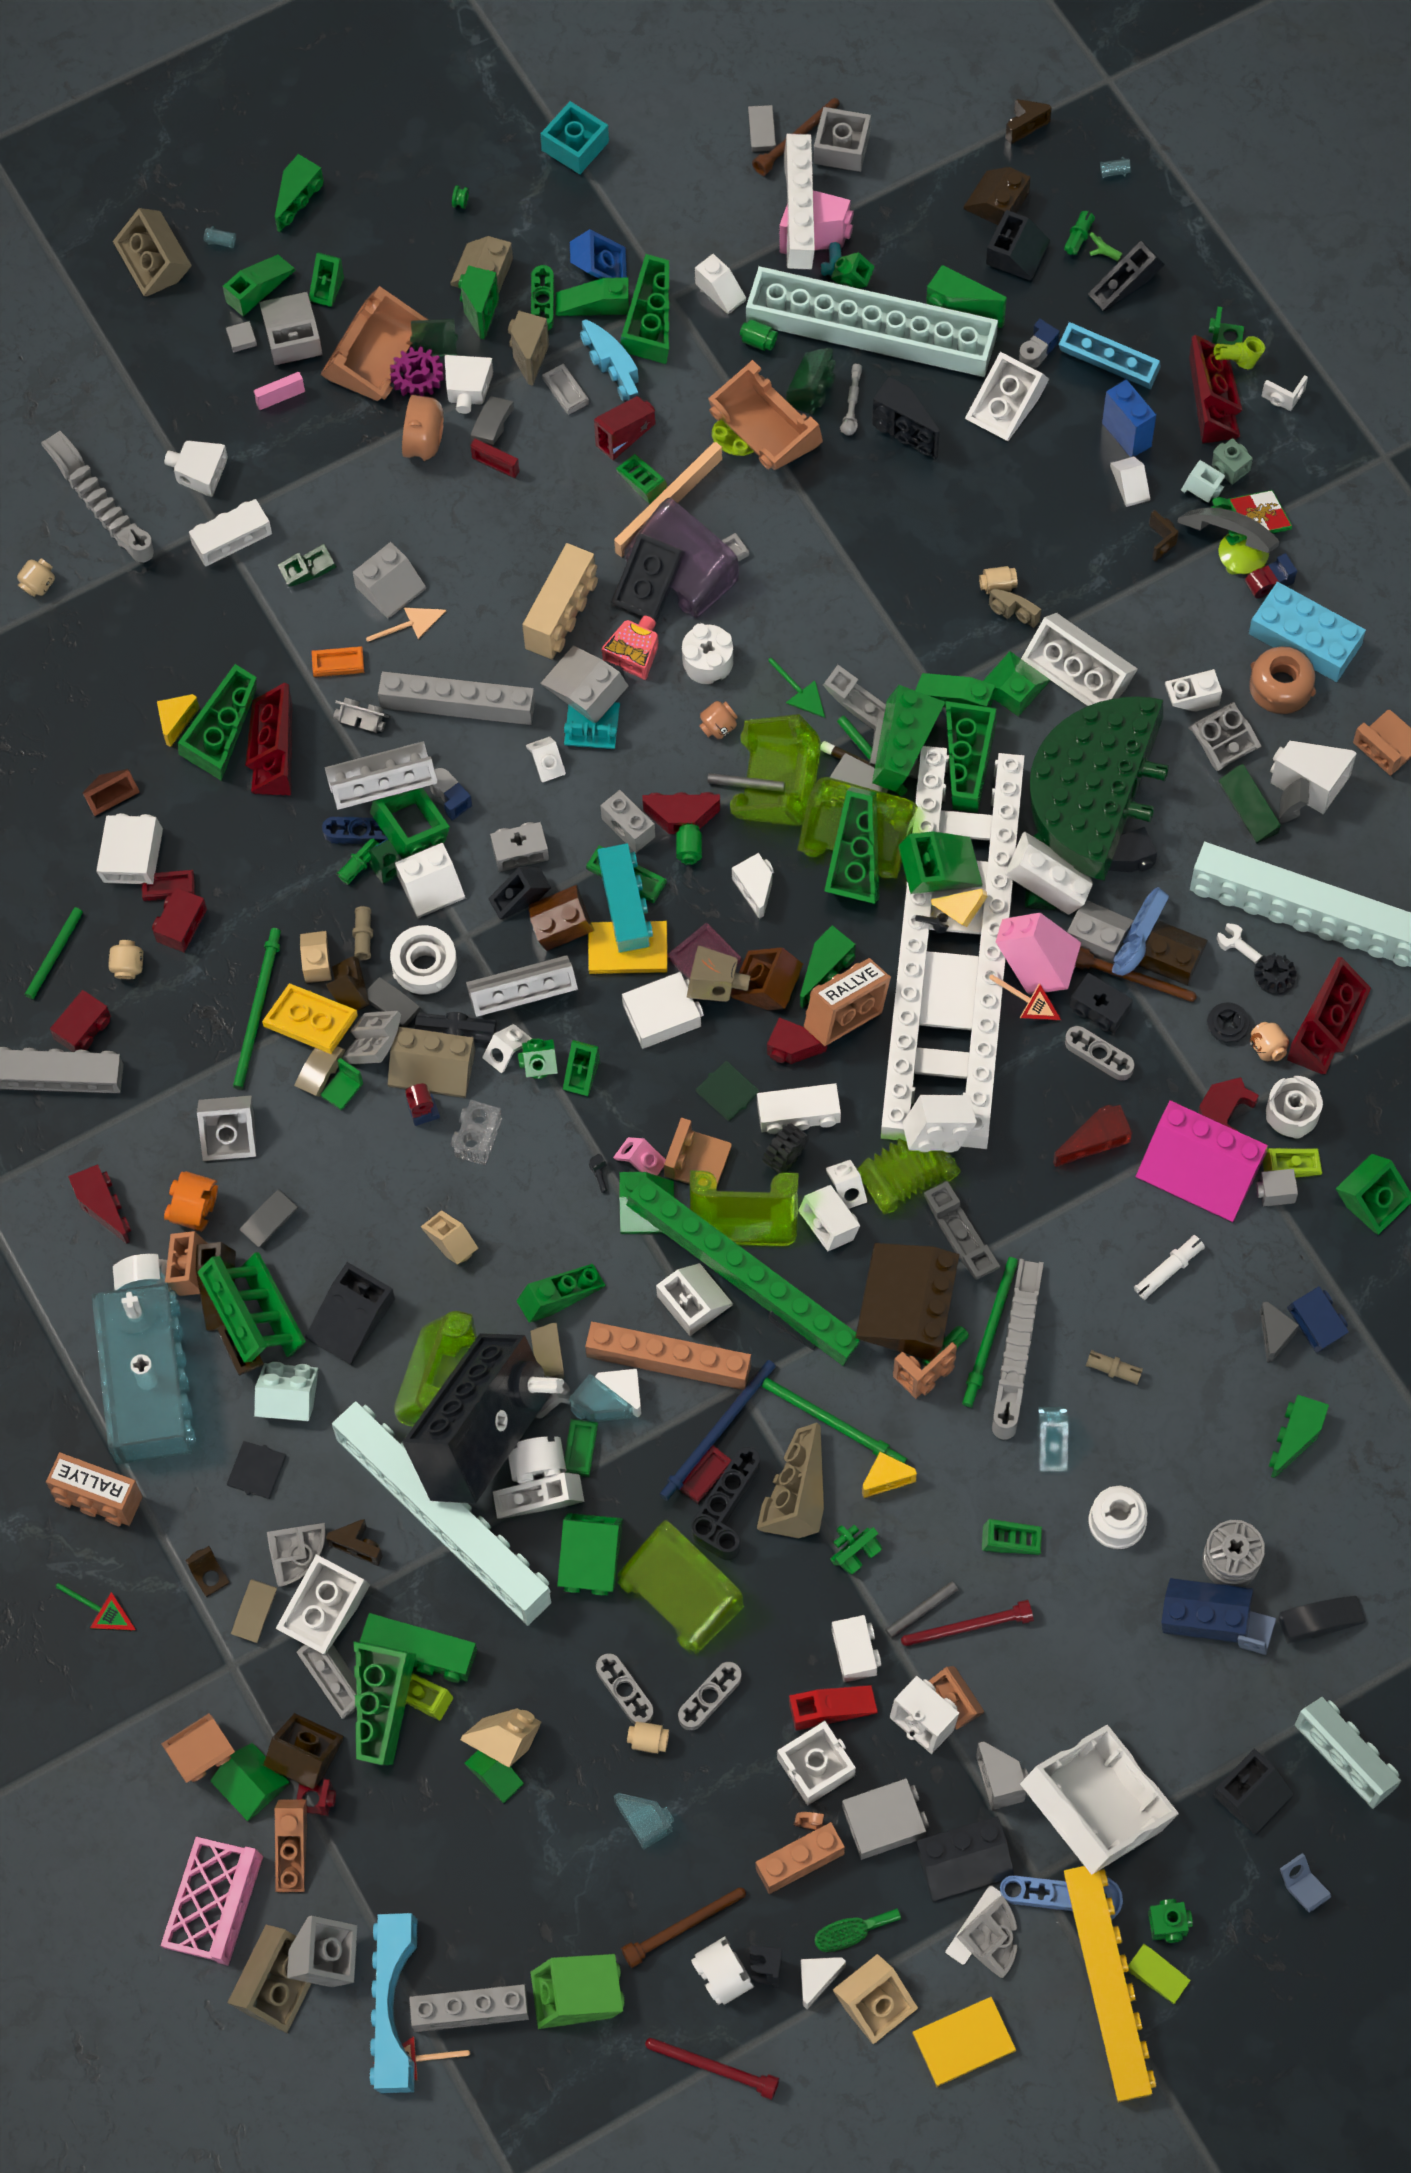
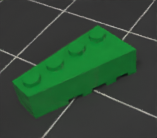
M645 254L620 344L628 354L666 364L669 352V260Z
M235 664L178 742V754L221 781L257 690L256 676Z
M901 685L896 687L886 701L872 779L873 784L896 792L908 777L945 704L944 701Z
M946 701L953 810L978 813L997 724L996 708Z
M852 786L847 790L825 892L874 904L879 900L877 792Z
M354 1642V1652H356L354 1677L356 1678L357 1695H355V1706H357L356 1759L380 1765H393L416 1654L365 1642Z

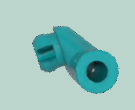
M832 242L829 245V263H821V274L823 276L830 275L831 277L836 261L842 257L839 243Z

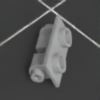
M344 698V702L336 700L335 703L341 705L340 710L336 709L334 712V719H337L338 723L356 727L358 718H362L359 728L373 731L374 733H378V731L383 732L385 722H382V718H389V715L382 713L383 708L370 704L368 709L358 707L359 701Z

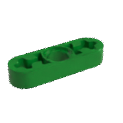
M539 265L533 269L531 274V314L540 316V311H545L549 331L554 325V274L549 266ZM541 275L546 276L545 286L540 284ZM544 294L549 297V300L545 303H540L536 298Z

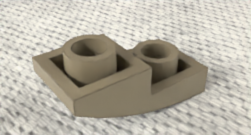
M998 589L990 591L989 605L996 614H1002L1005 618L1009 619L1015 613L1022 623H1028L1033 628L1040 622L1041 609L1032 602L1007 591Z
M336 1046L332 1054L314 1048L294 1086L320 1097L330 1073H336L338 1068L337 1061L339 1058L342 1059L345 1049Z
M254 1579L250 1580L231 1632L232 1635L256 1643L259 1642L277 1587Z

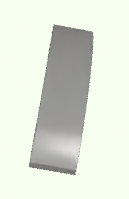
M837 665L823 686L844 708L875 730L877 718L881 720L884 718L886 704L858 685L856 682L859 679Z

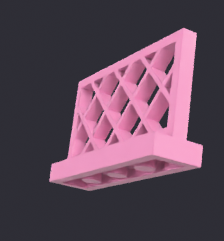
M196 1837L161 1947L214 1960L219 1964L229 1966L263 1856L254 1848H241ZM201 1847H210L215 1857L201 1864L198 1858ZM231 1853L239 1854L238 1864L227 1870L222 1859ZM219 1862L224 1873L210 1881L205 1869ZM201 1872L206 1884L193 1891L189 1885L191 1877ZM227 1878L231 1885L229 1892L219 1898L213 1886ZM210 1889L215 1901L201 1908L196 1896ZM192 1899L198 1911L184 1919L180 1912L182 1905ZM219 1906L222 1912L220 1920L210 1925L205 1913ZM201 1916L207 1928L192 1935L187 1924ZM184 1927L189 1938L180 1944L171 1943L173 1933ZM210 1933L213 1939L210 1952L200 1950L196 1943L198 1939Z

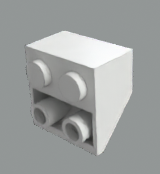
M700 1263L678 1269L656 1285L657 1297L689 1336L733 1305L731 1300Z

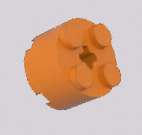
M182 1171L178 1181L173 1180L169 1195L173 1196L171 1204H168L164 1219L170 1221V1223L202 1232L209 1222L204 1219L205 1216L214 1209L218 1192V1185H215L217 1180Z

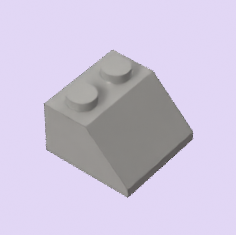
M391 542L353 571L355 587L387 619L426 589L425 584L408 558Z
M1086 900L1085 904L1077 911L1067 933L1080 941V947L1090 950V953L1094 954L1095 958L1114 964V957L1123 946V940L1134 920Z
M252 1096L198 1101L197 1118L203 1161L256 1157Z
M986 1742L978 1743L976 1759L991 1809L995 1810L1024 1802L1026 1791L1020 1783L1028 1776L1027 1769H1021L1018 1760Z
M308 1916L289 1948L287 1978L328 1987L354 1983L357 1925Z

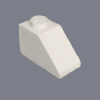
M714 254L695 267V284L727 314H730L746 301V296L731 270Z
M757 853L732 867V880L760 919L764 917L772 887V873H774L770 862L767 859L763 860L760 854Z

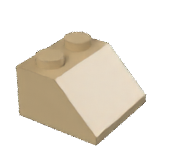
M517 1708L482 1718L462 1735L461 1741L510 1767L529 1750L541 1721L535 1719L532 1713Z
M878 1954L833 1989L844 2009L873 2044L918 2009L895 1970Z

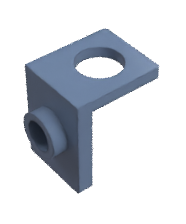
M1251 1611L1247 1637L1238 1635L1239 1648L1266 1655L1276 1618Z
M1303 1853L1280 1868L1286 1889L1308 1912H1311L1331 1898L1330 1892L1311 1873ZM1301 1865V1869L1296 1875L1289 1876L1290 1871L1295 1866Z

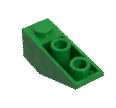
M299 154L283 171L275 212L276 227L279 232L285 226L291 224L294 215L300 208L303 209L307 205L309 198L314 192L321 189L324 182L322 168Z
M275 255L240 270L223 285L226 303L244 316L295 271V268L279 255Z
M833 925L814 943L800 994V1006L802 1008L809 1003L810 993L816 986L830 981L843 967H849L856 958V944Z
M592 1263L529 1283L516 1301L530 1323L552 1316L599 1291L606 1285Z
M1298 1394L1295 1403L1289 1402L1284 1416L1289 1419L1287 1428L1281 1426L1276 1441L1281 1443L1279 1453L1273 1451L1268 1466L1274 1468L1271 1475L1272 1478H1276L1318 1439L1329 1407L1328 1404Z

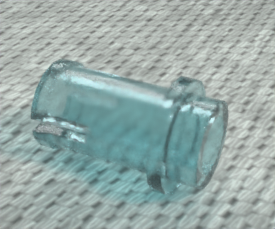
M1121 157V160L1100 162L1101 177L1121 174L1125 177L1126 174L1131 173L1130 160Z
M215 226L205 229L204 242H208V245L217 244L230 248L234 247L236 233L217 230Z

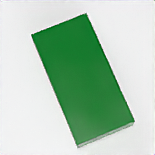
M571 1419L564 1457L565 1473L590 1477L598 1422Z

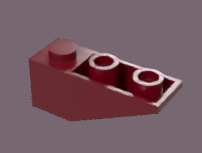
M97 1164L68 1176L81 1209L123 1242L129 1243L127 1233L131 1232L126 1217L120 1219L117 1212L122 1207L117 1195H110L108 1187L113 1185L107 1171L101 1173Z

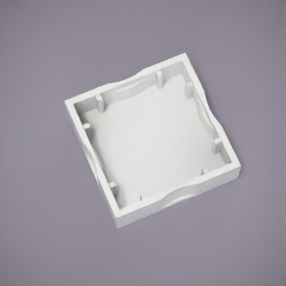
M1108 1725L1083 1738L1075 1747L1061 1751L1037 1765L1020 1783L1091 1874L1096 1873L1162 1832L1179 1814L1156 1784L1140 1769L1131 1753Z

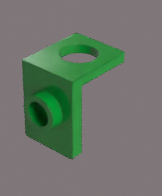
M1217 307L1216 319L1211 318L1209 333H1213L1212 343L1215 345L1242 343L1244 326L1220 323L1222 307ZM1226 331H1234L1238 337L1234 341H1227L1223 334Z
M339 1058L337 1062L340 1071L323 1090L321 1097L339 1110H343L361 1088L363 1080L359 1070Z

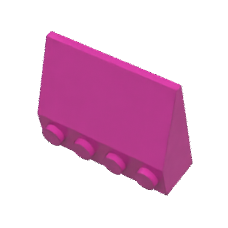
M1169 1101L1148 1146L1136 1178L1233 1223L1263 1162L1268 1145L1173 1101Z

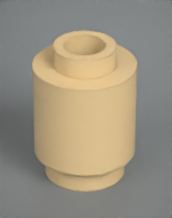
M1008 566L983 570V575H979L980 588L985 590L986 594H990V591L993 589L1009 592L1012 588H1017L1015 568H1009Z
M636 1721L635 1727H629L627 1743L632 1744L633 1750L657 1754L659 1751L666 1752L669 1729H663L662 1725Z

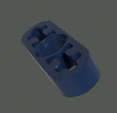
M329 817L322 825L324 838L331 843L366 844L370 839H374L380 844L387 839L385 835H382V830L374 818ZM333 826L338 827L336 834H331L330 830H332ZM345 826H348V833H349V835H346V834H345V831H346V827H345ZM356 826H365L367 832L362 836L355 835L353 829ZM371 826L375 827L374 836H372Z

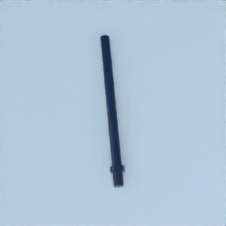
M766 1361L677 1473L667 1479L668 1484L659 1494L662 1499L668 1501L676 1490H681L683 1481L755 1394L764 1380L776 1368L772 1361Z

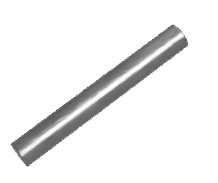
M708 774V784L784 792L785 782Z
M951 1581L885 1629L889 1637L892 1639L957 1592L958 1588L955 1583Z

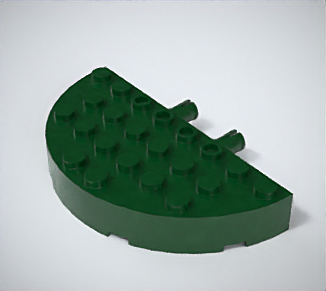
M1121 697L1084 707L1060 722L1044 739L1034 757L1030 774V796L1035 826L1044 843L1061 858L1073 865L1080 873L1105 881L1128 817L1147 822L1152 821L1154 806L1143 805L1133 801L1143 776L1166 781L1169 765L1148 761L1163 720V699Z

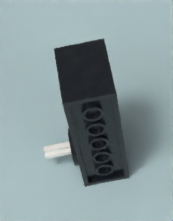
M480 1333L402 1441L430 1501L476 1504L551 1393L561 1394L563 1392L562 1385L564 1380L545 1378L543 1368L536 1361L525 1335Z

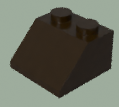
M1011 167L988 170L964 205V210L999 225L1006 210L1014 213L1018 212L1029 195L1031 177Z
M1159 921L1147 940L1146 952L1139 967L1188 986L1208 940Z
M294 1713L272 1737L263 1766L272 1769L277 1774L297 1781L300 1785L314 1789L325 1776L344 1736Z

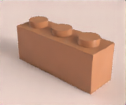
M830 1822L756 1861V1871L768 1893L771 1894L843 1856L845 1847Z

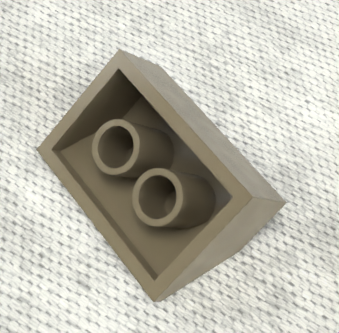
M139 208L113 240L143 296H149L178 283L192 266L161 211Z
M398 1027L390 1050L388 1087L408 1089L413 1085L424 1083L427 1084L430 1093L466 1098L476 1051L474 1038Z
M265 1925L227 2003L246 2015L287 2033L311 1983L287 1978L289 1948L296 1936L285 1929Z

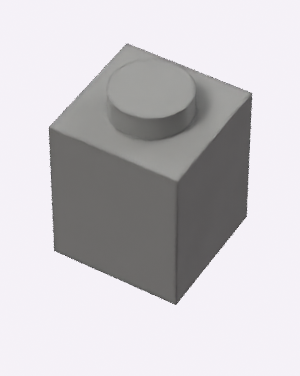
M1294 1169L1261 1173L1259 1182H1256V1194L1258 1198H1262L1263 1207L1296 1202L1298 1191Z

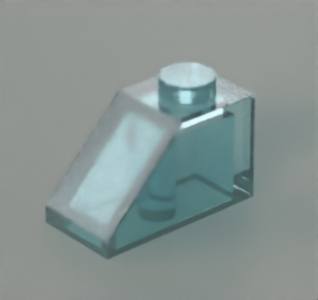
M589 1374L569 1397L570 1406L572 1407L571 1411L581 1420L586 1418L590 1422L630 1419L633 1415L632 1405L592 1374Z
M1039 1407L1038 1441L1040 1471H1067L1068 1417L1066 1407Z
M622 1793L614 1795L616 1806L643 1850L673 1832L671 1823L674 1822V1819L666 1807L661 1809L656 1801Z

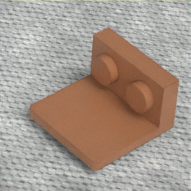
M1387 710L1370 726L1363 723L1357 728L1353 743L1390 776L1411 758V728L1391 710Z
M681 1118L664 1163V1176L714 1192L732 1147L731 1143L692 1131L691 1120Z
M952 1342L922 1370L920 1369V1363L913 1356L908 1357L901 1352L894 1359L893 1377L915 1399L921 1394L926 1395L936 1385L934 1382L941 1375L946 1377L955 1368L957 1346Z

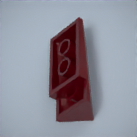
M1194 335L1191 339L1189 360L1202 444L1230 440L1232 438L1237 439L1240 437L1235 416L1243 410L1230 360H1216V355H1214L1215 344Z
M287 683L277 686L252 701L245 766L253 769L251 792L254 794L291 795L292 699L289 684Z
M1338 957L1298 1030L1287 1057L1288 1061L1320 1074H1326L1336 1052L1344 1051L1371 990V987L1343 957Z

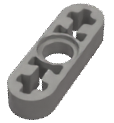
M1074 1026L1067 1031L1065 1045L1069 1051L1117 1080H1127L1131 1077L1134 1061L1129 1055L1083 1027ZM1081 1036V1042L1078 1041L1076 1044L1072 1042L1073 1037ZM1089 1041L1092 1042L1088 1047V1051H1085V1046H1088ZM1095 1048H1103L1107 1052V1056L1103 1059H1097L1092 1055V1051ZM1111 1055H1113L1114 1060L1110 1062V1065H1107L1111 1059ZM1122 1063L1127 1064L1126 1069L1117 1070L1118 1065Z
M613 1654L602 1655L596 1663L599 1678L634 1725L636 1721L650 1723L654 1712L648 1698L617 1656ZM605 1662H608L610 1665L615 1663L614 1672L618 1676L615 1681L609 1671L603 1672ZM622 1683H629L633 1687V1692L627 1697H622L617 1693V1687ZM637 1696L640 1697L636 1699L638 1706L641 1709L647 1708L645 1718H642L640 1715L634 1716L636 1709L631 1702Z
M733 1662L721 1664L681 1706L678 1712V1719L684 1729L690 1731L698 1729L739 1686L741 1670L737 1664ZM733 1670L735 1680L728 1679L723 1684V1689L726 1691L722 1692L720 1686L713 1683V1681L716 1680L720 1684L724 1679L723 1672L729 1673ZM707 1689H713L717 1692L718 1698L713 1703H706L702 1699L703 1692ZM697 1700L702 1707L696 1713L697 1721L689 1720L686 1722L685 1712H694L697 1708V1704L694 1702Z

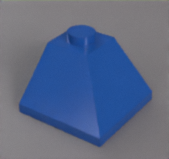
M590 229L570 241V263L599 279L627 278L626 248Z

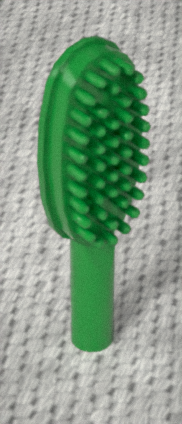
M898 1908L866 1920L856 1917L831 1923L817 1932L815 1945L823 1952H834L851 1947L863 1940L869 1930L900 1920L901 1916Z

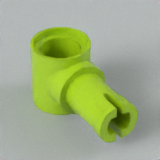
M1254 336L1247 337L1243 343L1238 342L1233 345L1216 344L1214 347L1216 360H1234L1243 369H1252L1265 351L1264 343Z

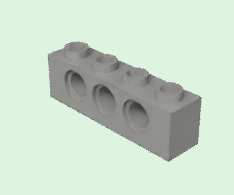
M525 1984L409 1997L411 2024L414 2032L529 2020Z

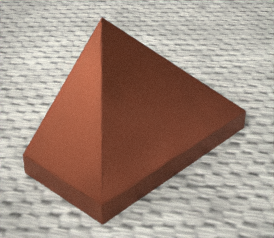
M125 769L99 775L86 788L83 795L93 815L96 816L140 791L130 771Z

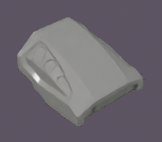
M1235 703L1215 711L1188 727L1200 742L1216 771L1262 747L1252 727Z

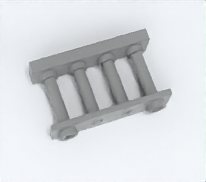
M424 741L324 767L337 810L438 783L431 756L428 757Z

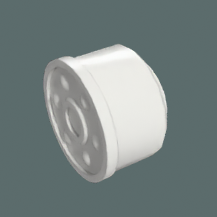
M1124 1486L1109 1487L1100 1492L1094 1500L1089 1513V1528L1092 1535L1099 1543L1112 1549H1125L1136 1544L1142 1538L1147 1525L1146 1503L1140 1494Z

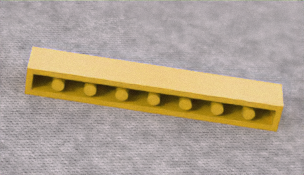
M1085 1866L1064 1870L1117 2101L1119 2103L1152 2095L1151 2088L1156 2087L1153 2070L1147 2071L1144 2059L1149 2058L1146 2041L1140 2042L1137 2030L1143 2028L1139 2012L1133 2013L1130 2002L1136 2000L1132 1983L1126 1984L1124 1972H1129L1125 1954L1119 1955L1117 1944L1122 1943L1119 1927H1113L1110 1915L1115 1914L1112 1898H1106L1103 1887L1108 1886L1105 1869H1101L1094 1874H1091Z

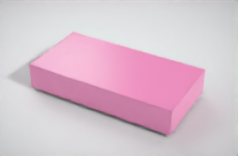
M297 372L255 389L254 395L259 410L305 392L303 378Z

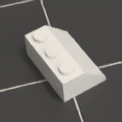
M1027 832L1022 833L1005 873L1007 877L1068 915L1085 904L1093 885L1090 876L1077 871L1073 865L1061 858L1049 846Z

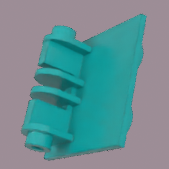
M614 702L597 723L590 721L568 705L567 722L564 726V745L615 749L620 703Z

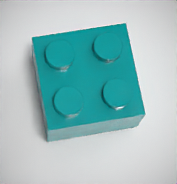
M569 101L540 133L541 148L546 154L581 174L609 143L608 125Z

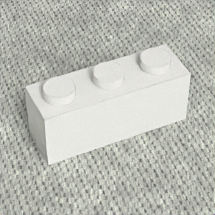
M256 499L244 502L238 508L228 513H221L215 519L205 524H199L189 531L191 543L205 567L272 534L270 522Z
M836 1083L757 1093L761 1133L777 1134L788 1123H792L801 1131L808 1129L810 1126L831 1127L836 1123H840L841 1112Z

